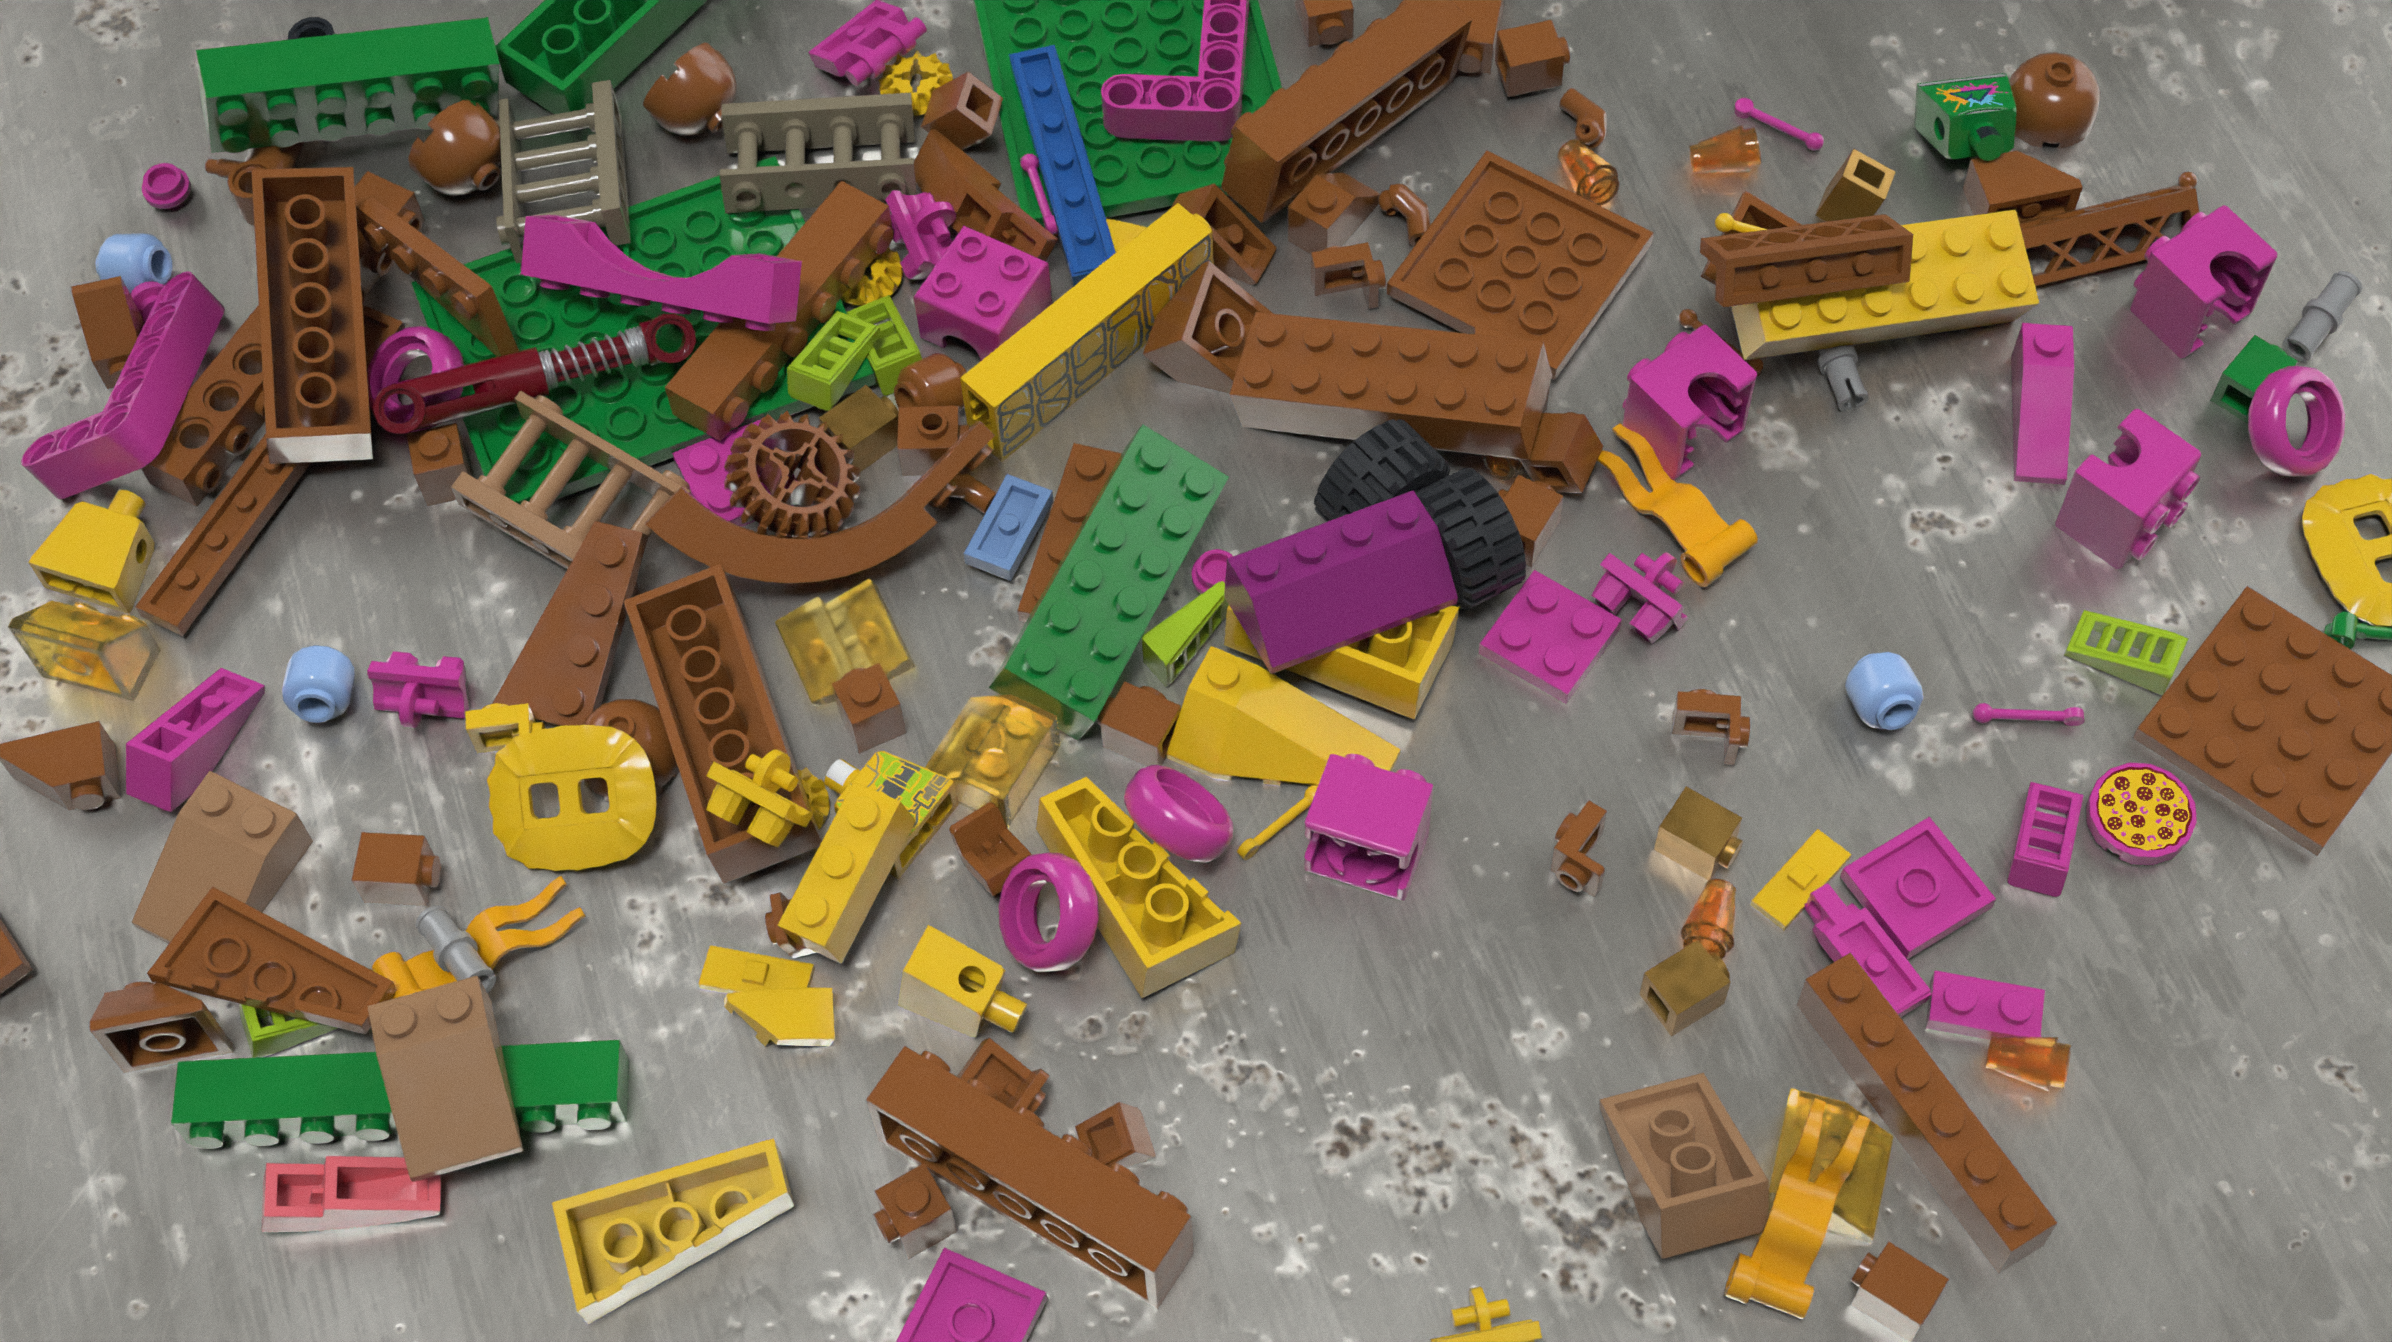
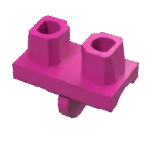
M893 190L886 198L892 213L890 215L894 231L892 240L895 243H905L908 250L900 264L907 278L926 280L952 243L948 227L956 219V212L951 203L945 201L936 202L931 193L923 192L908 196L900 191Z
M1610 552L1601 562L1600 566L1604 575L1591 595L1593 600L1603 609L1614 615L1619 612L1631 596L1642 603V608L1630 621L1629 625L1648 642L1653 644L1667 632L1671 625L1680 630L1688 620V617L1682 613L1684 607L1660 590L1663 586L1673 594H1676L1683 586L1684 582L1672 574L1677 563L1675 557L1666 552L1654 561L1644 553H1641L1635 560L1634 566L1645 573L1644 577Z
M393 651L386 662L371 661L367 675L373 685L374 710L399 712V720L403 727L416 728L420 723L422 714L465 719V711L469 710L465 687L467 679L465 666L461 658L443 656L437 661L435 667L419 666L418 658L414 657L411 653Z

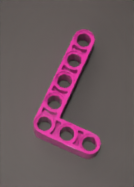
M1204 0L1198 77L1119 74L1108 78L1103 83L1101 89L1103 122L1106 130L1110 134L1121 138L1217 142L1232 138V127L1241 117L1249 0Z
M186 271L178 274L160 291L103 411L43 435L33 442L23 454L21 459L22 466L56 498L64 499L139 470L153 461L160 453L225 311L224 306L192 272Z

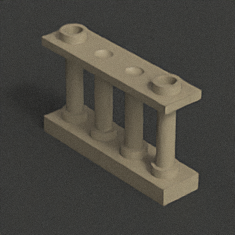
M611 80L592 83L593 103L586 104V109L516 121L509 99L499 100V120L495 121L500 126L503 216L496 217V224L501 244H510L516 263L522 262L525 229L523 204L594 191L596 196L600 195V198L593 199L592 205L537 215H560L592 221L599 228L606 227L609 239L614 245L631 243L622 119ZM584 128H590L591 132H595V134L588 135V140L521 152L520 140ZM592 159L593 163H597V166L590 167V172L522 184L523 171Z
M911 93L722 104L721 116L727 153H738L737 168L720 169L725 213L818 208L841 181L887 204L886 198L893 190L900 191L908 196L917 195L914 158H900V143L915 142ZM881 144V160H852V146ZM833 147V163L805 164V149ZM786 150L785 165L757 167V151Z

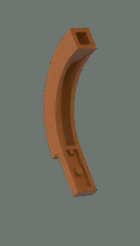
M976 421L891 506L856 526L826 534L825 537L816 538L810 536L805 539H794V537L778 538L775 535L758 534L756 531L738 526L703 506L682 486L645 524L664 541L685 555L709 567L721 563L726 573L738 577L764 582L806 583L848 576L871 568L897 555L918 541L938 522L924 507L929 502L935 507L939 506L957 487L952 479L965 466L973 471L989 456L993 449L987 443L995 435L981 421Z

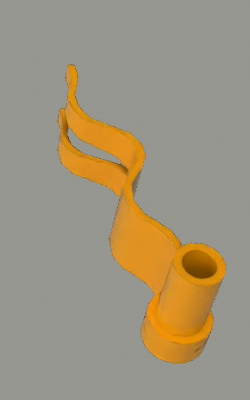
M1621 423L1612 428L1615 435L1633 449L1652 492L1649 493L1640 484L1628 464L1619 456L1602 450L1597 461L1611 472L1625 499L1633 509L1642 514L1655 515L1670 529L1678 543L1685 550L1680 557L1681 564L1686 574L1695 584L1700 587H1707L1722 576L1724 567L1758 543L1757 534L1747 521L1738 519L1729 526L1717 514L1707 497L1692 484L1677 483L1672 480L1663 470L1652 446L1644 437L1627 429Z
M562 876L553 880L539 895L526 903L493 906L483 910L474 917L465 932H468L477 942V953L488 967L493 970L500 958L515 949L544 947L556 942L577 922L586 917L581 907L567 913L556 923L543 929L534 931L517 929L496 931L506 924L527 922L537 917L567 885ZM434 950L418 954L407 961L404 960L399 952H389L379 957L372 965V971L394 982L397 991L391 999L457 981L451 972L443 971L436 963L433 955Z
M1814 1098L1799 1143L1782 1173L1772 1209L1763 1232L1756 1243L1751 1257L1740 1252L1737 1254L1726 1282L1724 1296L1747 1304L1750 1299L1804 1319L1814 1293V1287L1804 1282L1823 1243L1837 1195L1856 1162L1870 1118L1862 1115L1857 1117L1835 1159L1819 1174L1814 1182H1810L1808 1180L1815 1160L1826 1102Z

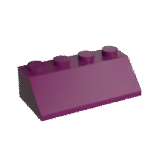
M1414 491L1227 558L1224 597L1271 674L1455 605L1458 599L1439 529Z

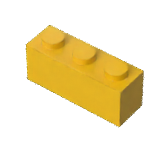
M853 781L778 923V926L795 943L842 964L916 822L901 801Z

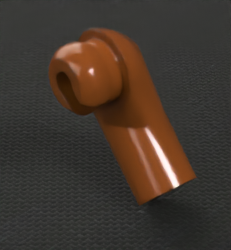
M1571 88L1566 91L1559 102V107L1577 120L1575 128L1577 142L1584 148L1599 146L1606 138V112L1576 89Z
M1391 184L1389 190H1384L1380 193L1378 198L1379 205L1382 211H1386L1388 215H1395L1400 212L1406 218L1409 243L1415 246L1431 225L1429 207L1405 184Z
M957 474L952 479L957 485L956 489L939 506L935 507L937 509L945 508L949 503L950 497L964 500L985 514L997 492L969 474Z

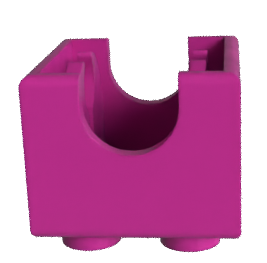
M2222 205L2208 215L2204 212H2199L2188 220L2181 233L2172 239L2162 236L2148 248L2144 255L2148 260L2146 268L2133 284L2137 291L2130 311L2179 358H2185L2204 345L2197 337V334L2208 328L2206 324H2203L2205 316H2211L2215 310L2223 314L2231 323L2236 324L2254 311L2278 254L2228 206Z
M963 226L913 297L920 338L945 348L947 346L946 335L956 336L969 343L977 351L980 361L983 360L1053 303L1048 262Z
M1707 325L1700 326L1690 334L1681 332L1667 344L1664 353L1652 361L1649 358L1642 359L1628 373L1627 381L1629 382L1627 397L1622 405V408L1625 410L1622 425L1640 434L1652 446L1663 470L1672 480H1675L1694 466L1686 457L1694 450L1692 446L1686 443V438L1688 437L1689 440H1692L1697 436L1695 428L1711 430L1725 443L1745 430L1757 372Z
M2134 409L2117 426L2122 431V434L2113 443L2116 449L2108 456L2109 464L2091 454L2075 470L2055 522L2057 528L2115 569H2121L2132 556L2140 561L2148 554L2158 539L2155 532L2162 524L2170 529L2178 522L2188 507V503L2184 500L2191 494L2201 478L2194 473L2200 460L2201 452L2140 409Z
M1330 754L1305 819V837L1310 842L1304 855V870L1404 901L1429 836L1433 784L1426 782L1422 775L1411 770L1400 769L1395 773L1375 767L1370 759L1359 754H1347L1345 757Z

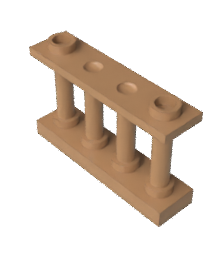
M522 391L515 397V401L521 418L525 419L526 422L487 476L481 475L478 480L462 471L451 486L458 505L566 569L569 568L594 521L600 522L628 481L653 495L630 528L631 530L643 532L649 537L653 530L645 522L681 486L691 494L689 484L679 475L669 470H665L661 474L564 417L562 409L548 398L538 395L534 399ZM545 431L569 446L529 502L523 500L519 505L504 496L506 491L503 488ZM588 456L611 471L571 527L565 526L562 530L547 521L549 517L546 512L584 458ZM637 580L632 597H634L639 590Z

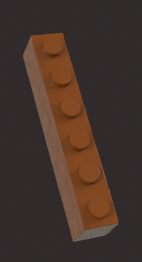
M841 181L777 255V257L802 261L796 321L776 323L774 331L746 328V319L733 317V322H720L665 386L673 415L719 441L725 437L731 428L738 427L745 419L749 407L761 392H767L774 385L778 372L787 361L801 353L806 345L808 336L818 324L826 322L831 317L837 302L849 288H854L858 285L864 275L865 268L877 254H883L888 249L894 235L889 206Z
M1851 952L1806 978L1797 1003L1798 1008L1998 1274L2044 1246L2057 1225V1221Z

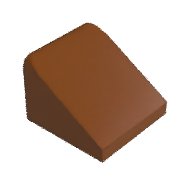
M1118 1102L1075 1126L1079 1140L1091 1150V1156L1108 1167L1111 1163H1118L1127 1168L1155 1157V1151L1142 1112L1137 1107Z

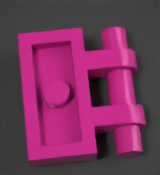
M875 0L808 53L816 68L839 77L846 75L853 85L858 86L868 77L875 79L884 72L885 64L899 53L906 55L915 48L916 40L927 32V28L918 17L908 22L902 8Z

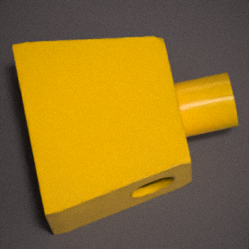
M120 489L108 509L84 501L76 503L28 562L44 588L130 614L155 550V542L144 523L138 519L146 506L145 501L133 492Z
M930 925L925 929L902 972L898 1006L974 1038L978 1036L986 1020L1014 1033L1028 1004L1001 991L1006 971L1001 965Z

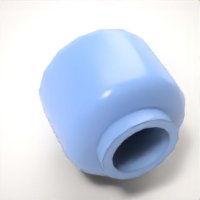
M151 234L112 235L100 247L95 262L100 280L121 276L129 293L143 282L153 281L165 285L172 273L170 253L162 242Z
M314 645L300 649L292 655L286 667L282 686L283 701L289 710L305 721L320 723L335 719L345 712L351 701L355 680L353 664L339 650L328 646Z
M1891 652L1873 653L1861 658L1849 672L1845 683L1847 696L1860 719L1869 727L1876 729L1896 730L1906 726L1917 715L1924 698L1922 686L1908 662L1899 654Z

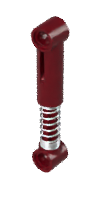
M674 313L661 314L651 320L640 322L637 328L625 329L624 333L619 331L616 337L611 338L606 334L604 340L597 341L592 338L590 343L585 345L579 341L577 347L574 348L565 345L562 351L557 352L556 349L552 348L550 353L548 350H545V352L541 351L540 353L536 347L397 382L384 387L377 394L373 405L374 416L379 425L386 431L403 434L515 405V397L520 391L536 399L538 395L549 396V389L557 388L559 382L566 381L568 384H571L572 379L578 377L584 381L585 376L590 374L597 378L598 372L606 370L608 374H611V369L617 367L624 371L625 365L633 363L637 367L638 365H645V363L650 364V366L662 363H678L686 359L693 351L696 343L695 331L691 323L683 316ZM665 324L676 326L682 334L680 347L672 353L662 351L656 343V333ZM468 385L473 386L475 394L425 406L423 397ZM394 394L407 395L414 403L415 410L413 416L404 423L391 421L384 412L385 401Z

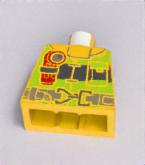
M885 751L875 752L861 770L843 759H838L829 768L824 779V785L840 795L834 804L836 814L853 781L901 801L916 820L889 872L899 880L959 805L954 781Z

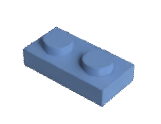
M1007 474L964 552L965 564L1011 581L1054 501L1053 491Z

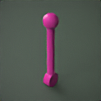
M1748 98L1738 99L1735 103L1734 113L1739 118H1755L1805 142L1807 148L1811 151L1820 150L1824 145V139L1821 134L1816 132L1806 133L1754 108V103Z
M1026 154L1021 158L1020 165L1029 174L1043 216L1045 229L1053 235L1058 234L1056 221L1051 213L1037 171L1039 166L1038 158L1036 155Z
M1979 703L1973 709L1974 719L1979 723H1988L1991 719L2062 721L2068 726H2078L2085 722L2084 710L2078 707L2067 708L2064 711L1992 708L1987 703Z

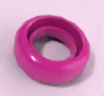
M426 326L407 327L389 336L375 351L367 367L368 398L371 412L374 414L373 405L377 394L384 387L399 382L406 367L415 358L421 355H428L432 362V373L463 366L462 353L453 340ZM463 387L423 397L425 406L460 398ZM398 394L390 396L384 404L386 416L396 423L408 421L413 416L415 410L414 403L402 405L398 399ZM437 425L430 426V427H426V428L419 429V430H415V431H411V432H408V433H412V432H417V431H421V430L430 429V428H433V427H435V426H437Z
M2287 366L2269 374L2255 390L2248 415V432L2251 445L2261 463L2277 475L2291 477H2308L2325 469L2338 454L2345 435L2346 414L2342 396L2334 382L2317 368ZM2296 393L2305 402L2308 416L2307 434L2302 447L2297 450L2290 444L2286 430V411L2291 397Z
M1150 765L1138 770L1127 784L1124 804L1132 820L1155 843L1172 854L1189 861L1206 863L1221 856L1231 843L1233 838V822L1226 808L1205 787L1186 774L1170 767Z
M1061 853L1029 855L1011 870L1003 884L998 905L999 928L1005 946L1019 964L1037 972L1061 971L1070 968L1085 956L1094 940L1099 920L1098 897L1091 877L1078 861ZM1048 882L1055 886L1060 903V920L1057 933L1050 942L1043 940L1037 925V903L1040 891Z

